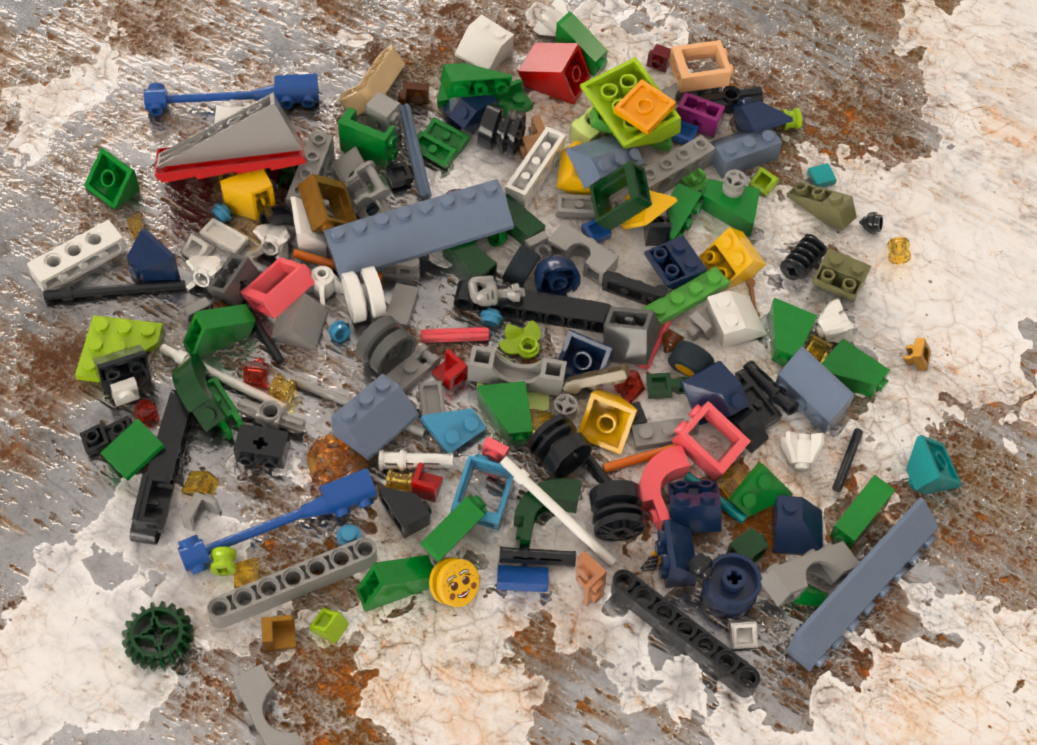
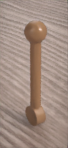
M749 278L746 280V286L749 287L751 301L760 317L756 307L753 288L755 280Z

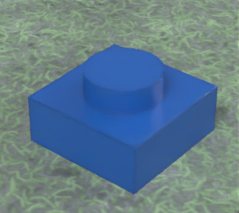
M681 120L680 133L671 137V139L684 145L695 139L699 127Z
M595 219L581 225L582 233L587 237L593 238L597 243L611 238L612 232L598 225Z

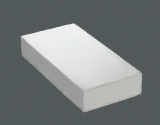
M212 218L199 232V236L229 254L239 255L250 242L249 237L215 218Z

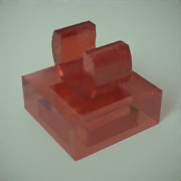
M255 357L254 361L245 360L243 365L244 383L250 386L268 387L269 363H264L265 358Z
M632 369L625 382L614 385L616 392L620 393L621 397L628 403H632L645 390L639 372Z

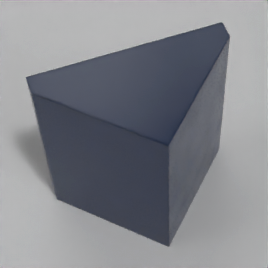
M569 330L558 360L567 361L564 378L567 379L570 376L573 377V375L610 367L613 347Z

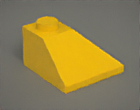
M597 388L591 393L578 432L582 433L590 443L621 455L637 409L622 397Z

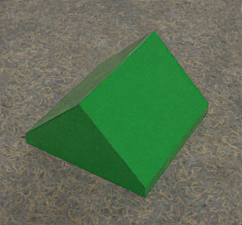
M101 147L84 187L113 209H118L140 191L135 170L107 149Z
M137 418L100 453L129 481L165 446Z

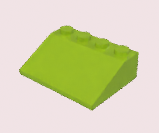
M636 57L580 84L581 90L623 149L660 143L679 134L681 130V117L675 109L649 135H646L614 113V107L641 79L661 91Z

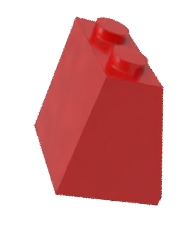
M534 43L518 70L525 87L570 104H575L582 93L580 84L588 81L591 77L578 43Z

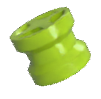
M793 108L791 111L787 109L780 110L793 117V122L780 125L783 131L789 128L800 129L802 127V113L799 108Z
M216 547L212 549L211 558L213 563L210 565V572L219 576L234 574L236 572L234 560L237 558V551L231 547Z

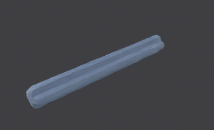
M409 104L400 105L401 123L418 194L421 200L430 199L432 194L412 111Z

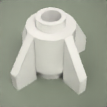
M555 0L552 3L555 9L550 6L541 14L540 20L544 23L539 21L533 28L539 35L556 36L557 22L568 13L564 0Z
M262 224L256 226L253 232L261 240V245L252 255L256 258L263 253L267 255L277 254L275 256L276 259L280 257L289 259V230L284 225Z
M191 256L186 263L192 271L194 270L193 280L186 286L187 289L190 290L196 285L208 287L224 265L223 261L216 256Z
M319 266L312 270L311 277L315 283L305 293H312L313 291L320 298V304L326 307V298H329L334 291L335 293H344L342 282L329 267Z
M839 299L829 302L816 320L817 325L814 328L820 339L824 338L827 342L839 343L842 339H845L850 343L856 340L852 331L854 327L848 320L845 312L842 311L843 307Z
M789 431L786 432V437H781V448L790 465L795 466V470H809L810 466L815 465V460L824 445L823 433L810 435Z

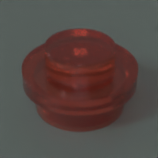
M144 399L135 405L133 414L135 419L138 418L142 423H149L156 419L158 408L154 402Z

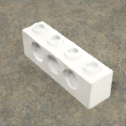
M546 127L505 186V195L509 194L526 209L560 159L561 151L565 149L566 134Z
M107 220L97 224L94 228L83 234L75 236L68 242L56 246L53 250L34 258L27 263L32 278L42 291L56 290L127 250L123 237L113 224Z

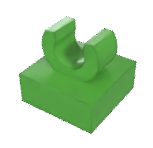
M699 168L681 178L680 184L701 192V188L706 187L708 179L706 178V173Z

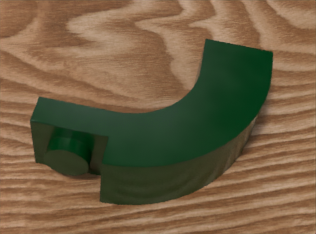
M196 353L173 368L172 380L188 412H192L207 432L228 418V416L208 388L205 376L210 374V372Z
M556 478L537 484L566 512L576 513L581 480ZM529 490L524 494L516 507L513 525L518 526L515 540H520L519 548L528 546V549H530L535 522L540 516L550 512Z

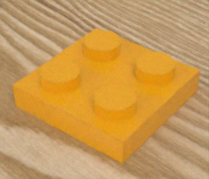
M641 79L614 107V113L646 135H649L676 107V101Z

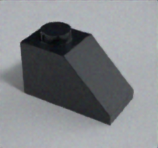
M386 487L379 489V500L404 539L430 525L432 510L426 501L422 502L417 494Z

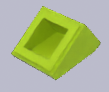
M760 167L748 185L753 188H759L760 193L767 196L779 184L780 179Z
M323 607L309 626V630L329 642L337 643L349 623L340 612Z

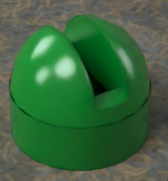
M504 231L488 236V241L494 247L501 246L507 241V233Z

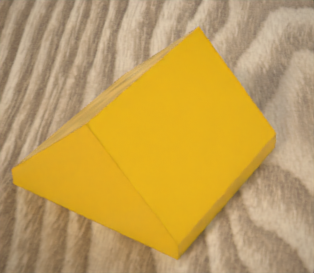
M649 190L652 205L622 223V229L626 230L649 224L677 202L676 197ZM630 195L625 196V201L630 199Z

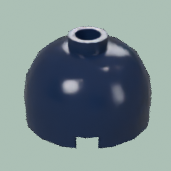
M553 255L543 259L537 265L534 272V283L537 292L567 296L566 293L571 290L575 292L581 283V276L572 260L563 255Z

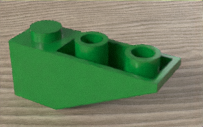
M467 63L444 64L440 82L448 98L508 94L512 75Z
M680 183L677 184L670 195L676 197L677 202L666 210V218L671 222L669 241L684 235L685 230L689 231L694 220L693 216H698L703 207V203H701L702 193Z

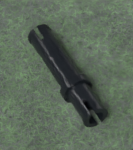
M748 361L743 366L744 370L758 387L769 396V400L772 403L780 406L787 415H792L798 410L799 404L787 394L786 389L776 384L754 361Z
M500 546L499 563H522V566L540 564L575 567L576 551L528 549V546H523V548Z

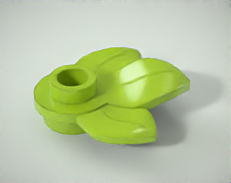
M533 320L524 329L506 324L505 339L498 342V345L507 354H518L525 359L534 358L539 353L540 346L538 341L541 338V330Z

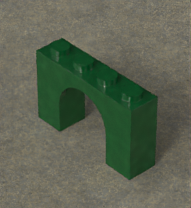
M509 194L505 195L514 224V229L507 230L506 233L521 245H525V240L545 231L546 225ZM479 239L443 250V257L469 280L477 276L491 275L494 278L497 276V263L478 247L476 242Z

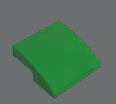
M433 117L424 132L420 130L417 135L422 156L445 169L460 155L471 140L469 135Z

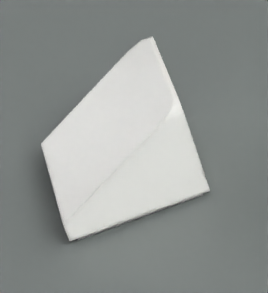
M191 234L180 254L188 259L191 256H208L215 246L201 237Z
M754 619L728 621L732 649L758 648L757 622Z

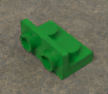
M521 79L511 81L508 94L493 95L500 101L497 105L505 108V117H507L511 109L516 110V116L519 111L526 113L533 110V103L523 91V81Z

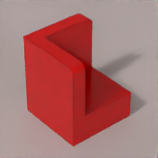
M448 349L445 351V361L432 370V375L438 381H442V385L451 392L467 379L468 366Z
M419 462L411 482L412 493L417 494L421 499L436 503L443 483V477L424 472V463Z

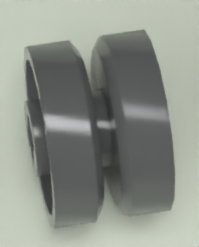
M391 315L383 316L373 322L362 333L356 345V354L366 363H370V367L379 375H386L413 354L417 340L406 329H402V325Z

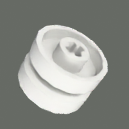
M374 266L361 269L360 281L357 274L353 271L341 274L344 297L354 324L366 321L367 308L370 315L374 318L386 316L384 292Z

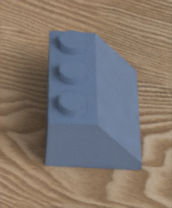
M773 128L756 133L740 131L710 142L716 148L712 165L723 179L730 170L745 171L778 159L782 141Z
M614 135L576 145L565 150L585 189L590 188V186L630 160L639 166L645 164L637 147L623 149Z
M803 346L779 372L775 382L779 386H783L787 394L799 404L797 411L803 413L810 420L811 424L815 428L820 429L824 434L845 418L855 395Z
M381 374L331 416L333 435L369 460L419 417V413L401 386L384 374Z

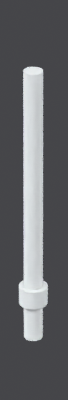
M162 344L159 349L160 353L174 359V362L177 364H181L190 357L189 353L181 349L178 351L165 344ZM204 364L210 372L207 376L211 378L216 376L218 381L261 402L268 400L276 401L280 404L281 408L286 409L287 403Z
M507 456L500 462L514 476L513 480L517 484H522L606 564L611 567L617 559L529 478L530 474L524 468L520 469Z

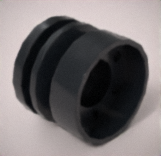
M489 103L480 123L477 146L493 150L497 142H499V153L504 154L507 150V155L514 157L521 145V137L525 135L526 113L519 111L516 116V110L511 109L507 117H505V108L503 106Z
M565 414L556 415L544 422L531 435L527 443L528 450L534 454L538 461H543V467L553 479L565 478L576 471L588 459L593 449L592 444L582 433L576 432V426L571 423Z
M611 480L603 482L590 490L589 501L590 509L593 513V531L598 539L611 542L625 541L641 535L646 530L645 513L641 508L643 504L641 488L637 483L629 480Z

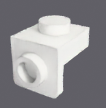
M134 377L110 385L116 407L140 399Z

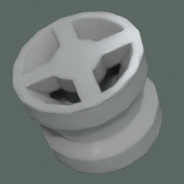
M736 169L728 171L724 177L723 193L731 198L740 197L744 192L747 180L746 175Z
M570 394L557 396L554 400L553 416L565 414L572 422L577 414L578 402L576 398Z

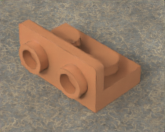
M585 551L577 557L575 577L578 584L584 589L583 604L588 606L592 602L597 603L604 596L607 571Z

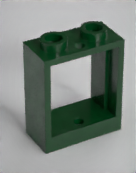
M631 160L590 186L594 219L598 225L610 231L652 205L645 169ZM628 185L630 199L611 210L609 196Z

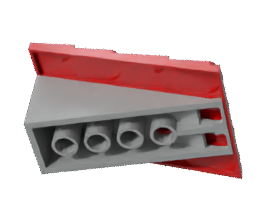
M271 93L172 147L157 149L154 175L162 183L191 177L202 179L231 172L242 174L266 168L277 170L306 164L302 137L293 128L274 93Z

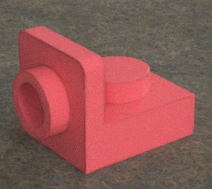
M487 436L483 443L482 455L488 457L489 461L499 463L506 456L508 457L509 447ZM485 473V474H487V475H489V476H491V477H493V478H497V477H498V476H495V475H492V474Z

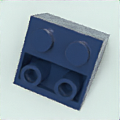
M684 235L644 251L645 257L669 289L675 290L702 275L707 270Z
M704 479L699 482L679 480L668 483L670 521L691 529V533L722 532L721 500L718 481Z
M664 520L661 530H658V541H655V553L661 559V564L658 565L659 578L664 579L665 588L695 586L697 578L691 576L689 573L690 569L687 567L689 561L695 557L691 529L673 521Z

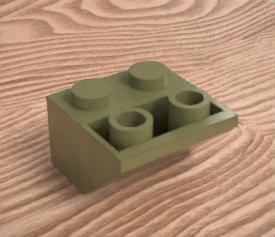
M829 248L812 284L855 301L867 279L871 265Z

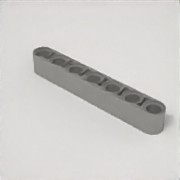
M368 537L359 538L211 599L207 606L211 623L217 628H226L369 569L377 562L376 543ZM365 550L371 552L369 555L366 556L360 554L362 551ZM340 560L347 561L345 565L336 564ZM315 570H323V571H324V572H323L322 574H320V575H313V574H312ZM294 579L300 581V582H299L298 584H296V585H289V584H288L291 580H294ZM269 589L275 590L272 595L264 594ZM242 600H251L247 605L239 604ZM218 610H227L223 615H215Z

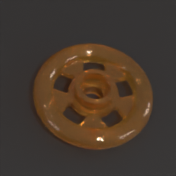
M333 433L320 437L312 444L307 455V466L316 480L327 484L363 470L366 458L355 450V454L349 457L345 449L350 446L334 436ZM330 443H339V447L328 448ZM318 453L325 454L324 462L317 461ZM338 455L340 459L333 460L332 457ZM350 463L353 468L346 473L342 469ZM329 468L334 470L335 473L333 476L324 473L325 469Z

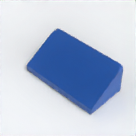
M498 565L497 590L548 592V567Z

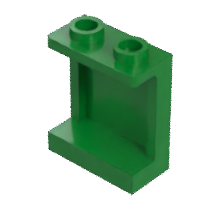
M348 107L338 121L340 150L347 153L356 146L365 161L372 160L375 165L383 168L389 166L391 162L396 160L398 150H396L398 137L396 136L395 126L391 125L383 133L358 123L356 110Z

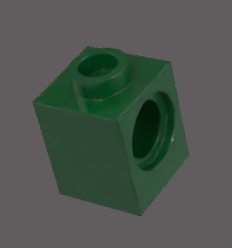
M751 527L729 543L726 554H742L755 563L765 556L769 545L764 535L756 532Z

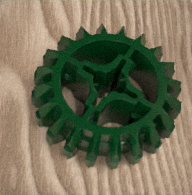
M161 601L159 607H156L155 603L151 602L149 609H145L144 606L140 607V614L132 612L133 621H126L125 626L127 629L122 630V636L125 638L122 640L123 648H126V656L132 657L131 661L134 665L140 663V667L143 670L150 665L151 671L155 673L158 666H161L163 671L167 670V664L169 663L176 667L177 658L185 661L186 657L183 652H191L192 648L189 643L194 642L195 638L191 634L194 632V627L190 624L191 619L189 615H185L184 609L179 608L176 610V605L173 603L166 607V603ZM160 620L170 621L176 625H164L160 623ZM157 628L159 629L161 637L159 638L160 644H158L156 640V635H158ZM174 642V644L171 647L166 649L170 643ZM140 647L155 648L157 653L144 651Z

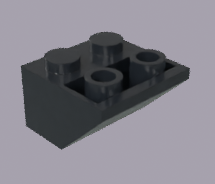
M140 344L93 359L95 371L104 395L112 393L111 384L131 377L135 378L137 385H142L146 381L151 380L147 355Z

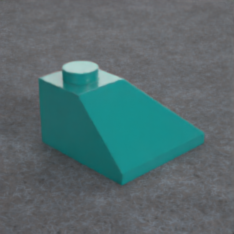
M924 435L917 436L906 468L909 476L908 483L914 491L928 495L962 486L944 444Z

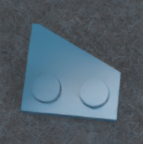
M473 408L425 414L420 418L445 454L453 453L487 428Z

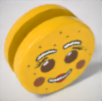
M447 557L440 560L432 569L429 579L432 596L438 602L453 607H462L469 604L476 596L480 583L476 567L468 560L455 557Z

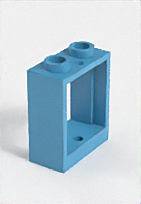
M480 454L475 456L468 455L450 511L452 512L464 500L474 470L505 478L507 482L497 513L489 511L477 523L478 525L500 530L515 483L513 480L514 476L500 464L501 461L499 463L489 461L488 457Z

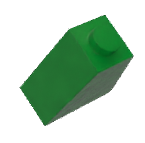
M570 11L557 22L555 43H578L591 75L595 76L599 71L604 70L608 63V50Z
M708 179L706 187H702L700 192L702 193L701 200H703L702 210L732 228L743 231L746 236H751L760 189L744 186V192L740 197L731 198L722 191L723 181Z
M774 298L769 311L771 360L784 367L802 346H805L817 315Z
M246 304L195 311L183 343L190 356L197 353L199 358L249 337L256 322L255 317Z
M842 339L821 363L853 393L872 397L877 390L882 392L889 382L886 378L890 369L845 339Z
M526 382L478 385V403L507 445H526L533 434Z
M874 475L835 524L830 534L834 542L844 541L851 550L884 512L895 489Z
M471 494L468 495L420 545L439 562L489 512L485 508L487 506L486 503L477 495L474 497Z
M423 555L374 563L356 588L364 611H369L428 590L430 574L434 568L429 556Z

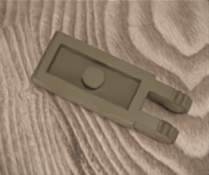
M623 364L573 375V377L570 376L563 384L562 390H564L565 394H577L581 388L585 387L593 390L611 382V385L621 384L625 382V379L630 374L629 365Z

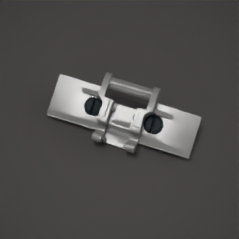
M356 146L331 164L339 180L345 182L356 218L360 217V219L391 210L386 199L390 191L388 187L384 186L376 172L375 163L372 160L365 162ZM370 179L376 188L374 192H371L367 185Z

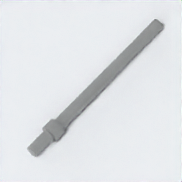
M296 377L294 381V386L341 405H345L352 399L300 377ZM411 423L402 432L408 431L424 437L427 428Z

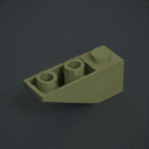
M799 182L787 193V197L825 225L844 230L857 218L853 197L803 182Z

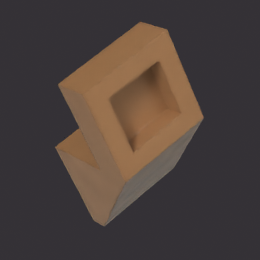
M540 115L532 117L531 126L528 127L529 135L521 137V146L518 148L521 159H525L545 130Z

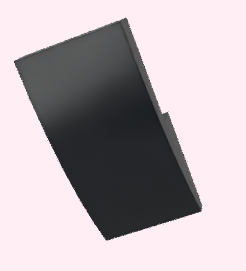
M127 415L107 426L101 422L79 433L86 454L100 453L132 423L131 418Z

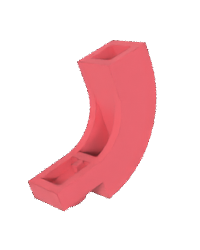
M682 445L665 449L655 455L648 462L642 473L639 485L643 500L641 508L644 512L648 511L649 519L652 524L656 525L657 530H661L664 520L671 519L661 496V488L670 481L684 478L690 468Z

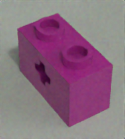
M685 92L677 107V113L681 120L698 126L699 133L712 138L715 137L722 123L725 106Z

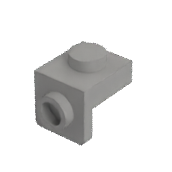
M195 492L190 502L184 504L180 513L184 528L194 531L205 511L219 515L221 510L217 499L208 493L203 495Z

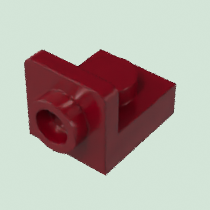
M656 44L654 49H651L648 53L646 66L666 73L670 65L671 49Z

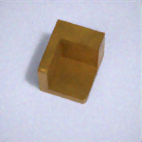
M293 615L261 617L262 644L265 652L296 648V631Z

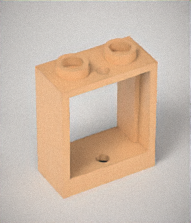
M721 40L671 47L669 63L680 93L729 86L730 78L733 77L734 71L732 64L728 62V53L726 48H723ZM716 58L719 69L689 73L685 62Z

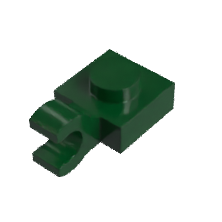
M298 165L282 168V173L285 174L277 179L278 190H281L282 185L286 183L289 184L290 189Z
M670 373L646 374L648 399L672 398V392L685 394L680 382L687 379V377L671 379Z

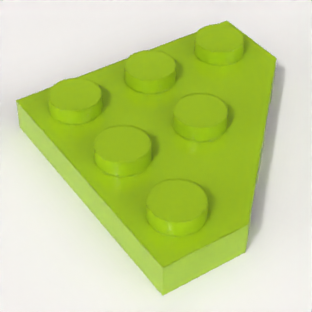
M93 315L75 373L76 379L99 382L93 363L94 358L139 344L144 348L145 352L149 351L151 353L158 349L164 330L163 323Z

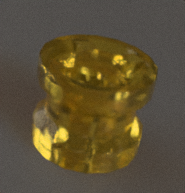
M895 237L888 241L887 248L890 251L888 259L891 263L904 264L911 259V252L908 250L910 248V241L907 238Z
M279 373L272 380L268 393L270 396H278L281 401L288 403L293 398L298 384L294 380L285 379V376Z

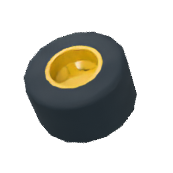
M521 245L505 270L502 279L511 285L518 283L519 288H522L540 259V254L525 245Z
M681 340L676 344L668 358L669 365L687 377L715 363L714 358L705 349L685 340Z

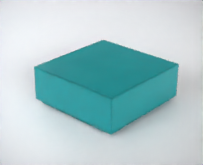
M829 163L808 168L807 173L814 186L826 187L836 184L837 179Z

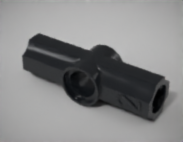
M726 86L721 92L697 95L725 106L724 113L732 114V105L738 104L739 99L751 97L752 100L763 102L761 87L739 89L736 86Z

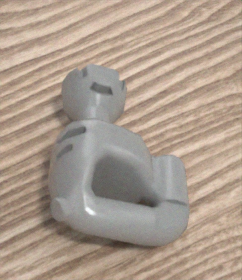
M491 275L473 277L468 282L470 298L475 304L477 303L480 306H495L500 298H508L513 302H519L520 297H525L524 287L519 288L518 283L510 285L507 289H497L494 277ZM477 286H482L483 289L478 292Z

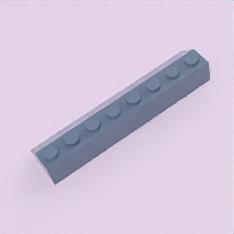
M498 179L329 228L324 230L329 254L341 281L342 273L353 271L358 276L362 268L374 266L376 270L514 229V224L505 193Z
M922 497L911 506L795 632L786 652L809 672L815 666L821 668L830 657L827 653L832 648L836 651L845 641L843 635L847 631L852 633L861 623L859 620L860 616L863 613L868 616L877 605L874 601L878 597L883 599L892 587L889 584L893 580L898 582L907 572L904 568L908 563L913 566L922 555L919 551L923 547L928 549L936 540L934 533L938 525Z

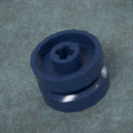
M737 553L721 554L712 560V579H703L701 588L702 599L707 608L717 616L728 619L739 618L750 612L761 590L762 576L757 565L748 557Z

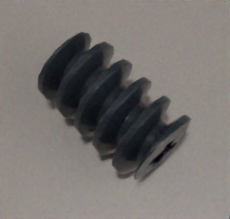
M805 234L800 242L796 244L795 248L790 251V254L785 257V260L781 262L780 270L790 280L805 279L808 273L817 265V262L822 259V256L827 253V248L816 236Z

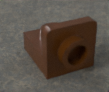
M404 82L403 90L398 91V102L401 105L407 103L429 105V84Z

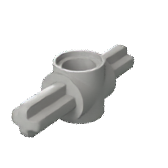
M243 398L237 404L238 412L254 417L255 421L262 424L263 428L280 430L283 427L297 433H302L305 429L306 421L304 419L287 414V410L281 408L280 404L276 401L268 400L258 404ZM275 414L274 417H267L268 415Z

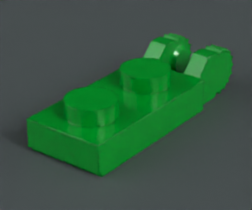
M216 376L207 380L206 383L228 416L217 426H220L223 434L230 440L233 438V433L226 422L233 419L238 430L240 424H245L239 416L238 409Z

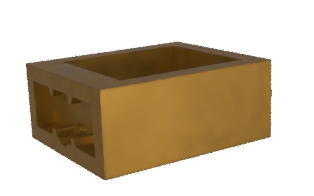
M312 173L298 185L312 232L324 234L326 229L357 220L345 182ZM323 199L329 201L334 218L328 216Z

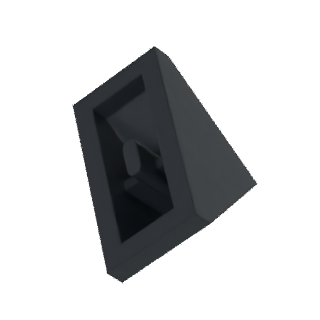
M658 216L649 224L643 226L645 246H658L669 241L671 222L665 216Z
M744 408L738 413L727 417L751 441L746 446L750 453L755 452L768 440L769 437L755 410Z

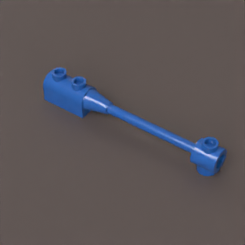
M317 73L274 75V85L254 89L253 91L168 95L167 88L163 84L151 83L148 89H144V105L146 111H150L152 115L158 116L163 113V110H169V103L230 101V99H254L258 101L274 93L283 109H290L293 107V104L301 103L303 107L311 108L315 103H319Z
M363 469L320 486L318 489L321 496L305 503L297 510L218 541L204 545L203 540L199 539L198 535L179 541V548L177 549L186 572L191 570L194 575L207 570L206 564L211 562L209 555L212 549L216 547L233 546L301 518L305 519L327 514H335L339 518L351 513L349 508L358 504L361 509L374 504L373 498L377 497V493L368 469Z

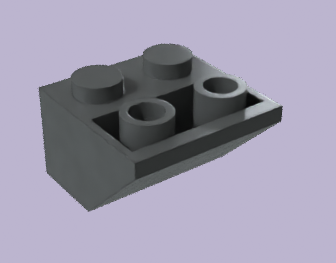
M611 306L604 323L603 341L604 344L613 347L611 361L648 365L661 329V324L654 310Z

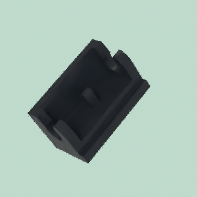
M142 474L132 516V522L136 531L164 533L174 491V485L168 484V478Z

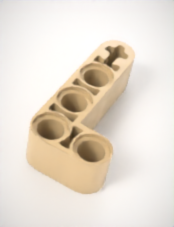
M393 46L387 47L377 56L357 86L346 90L340 95L338 100L345 110L350 107L355 109L357 115L366 112V104L378 92L386 94L405 65V62Z

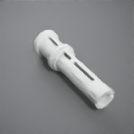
M383 449L379 451V471L399 469L400 472H404L406 468H417L419 462L424 463V468L453 469V453H407V451L401 449L399 452H384Z

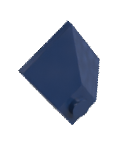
M493 95L451 98L443 108V111L463 129L474 135L480 127L487 105L489 103L497 105L500 101Z
M751 97L739 99L738 104L732 105L736 129L739 131L756 133L793 122V117L761 101L752 100Z
M144 227L127 255L128 271L134 278L141 279L144 283L181 280L175 255Z
M721 361L713 363L680 382L691 410L697 404L702 406L709 401L727 418L750 406L742 384ZM704 417L698 421L699 425L709 423Z
M777 495L772 507V553L803 556L811 549H815V551L820 550L823 547L822 510L803 497Z

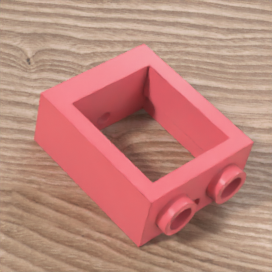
M280 257L240 293L254 311L275 319L308 290L315 281L311 277V270L305 264H299L292 259L288 260Z
M707 401L702 406L697 404L689 412L688 415L691 418L687 422L683 420L675 428L674 432L677 434L671 441L676 446L682 445L685 454L714 481L725 473L751 441ZM702 417L732 443L718 461L688 434Z

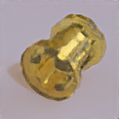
M389 468L385 487L411 493L413 472H394L393 469Z

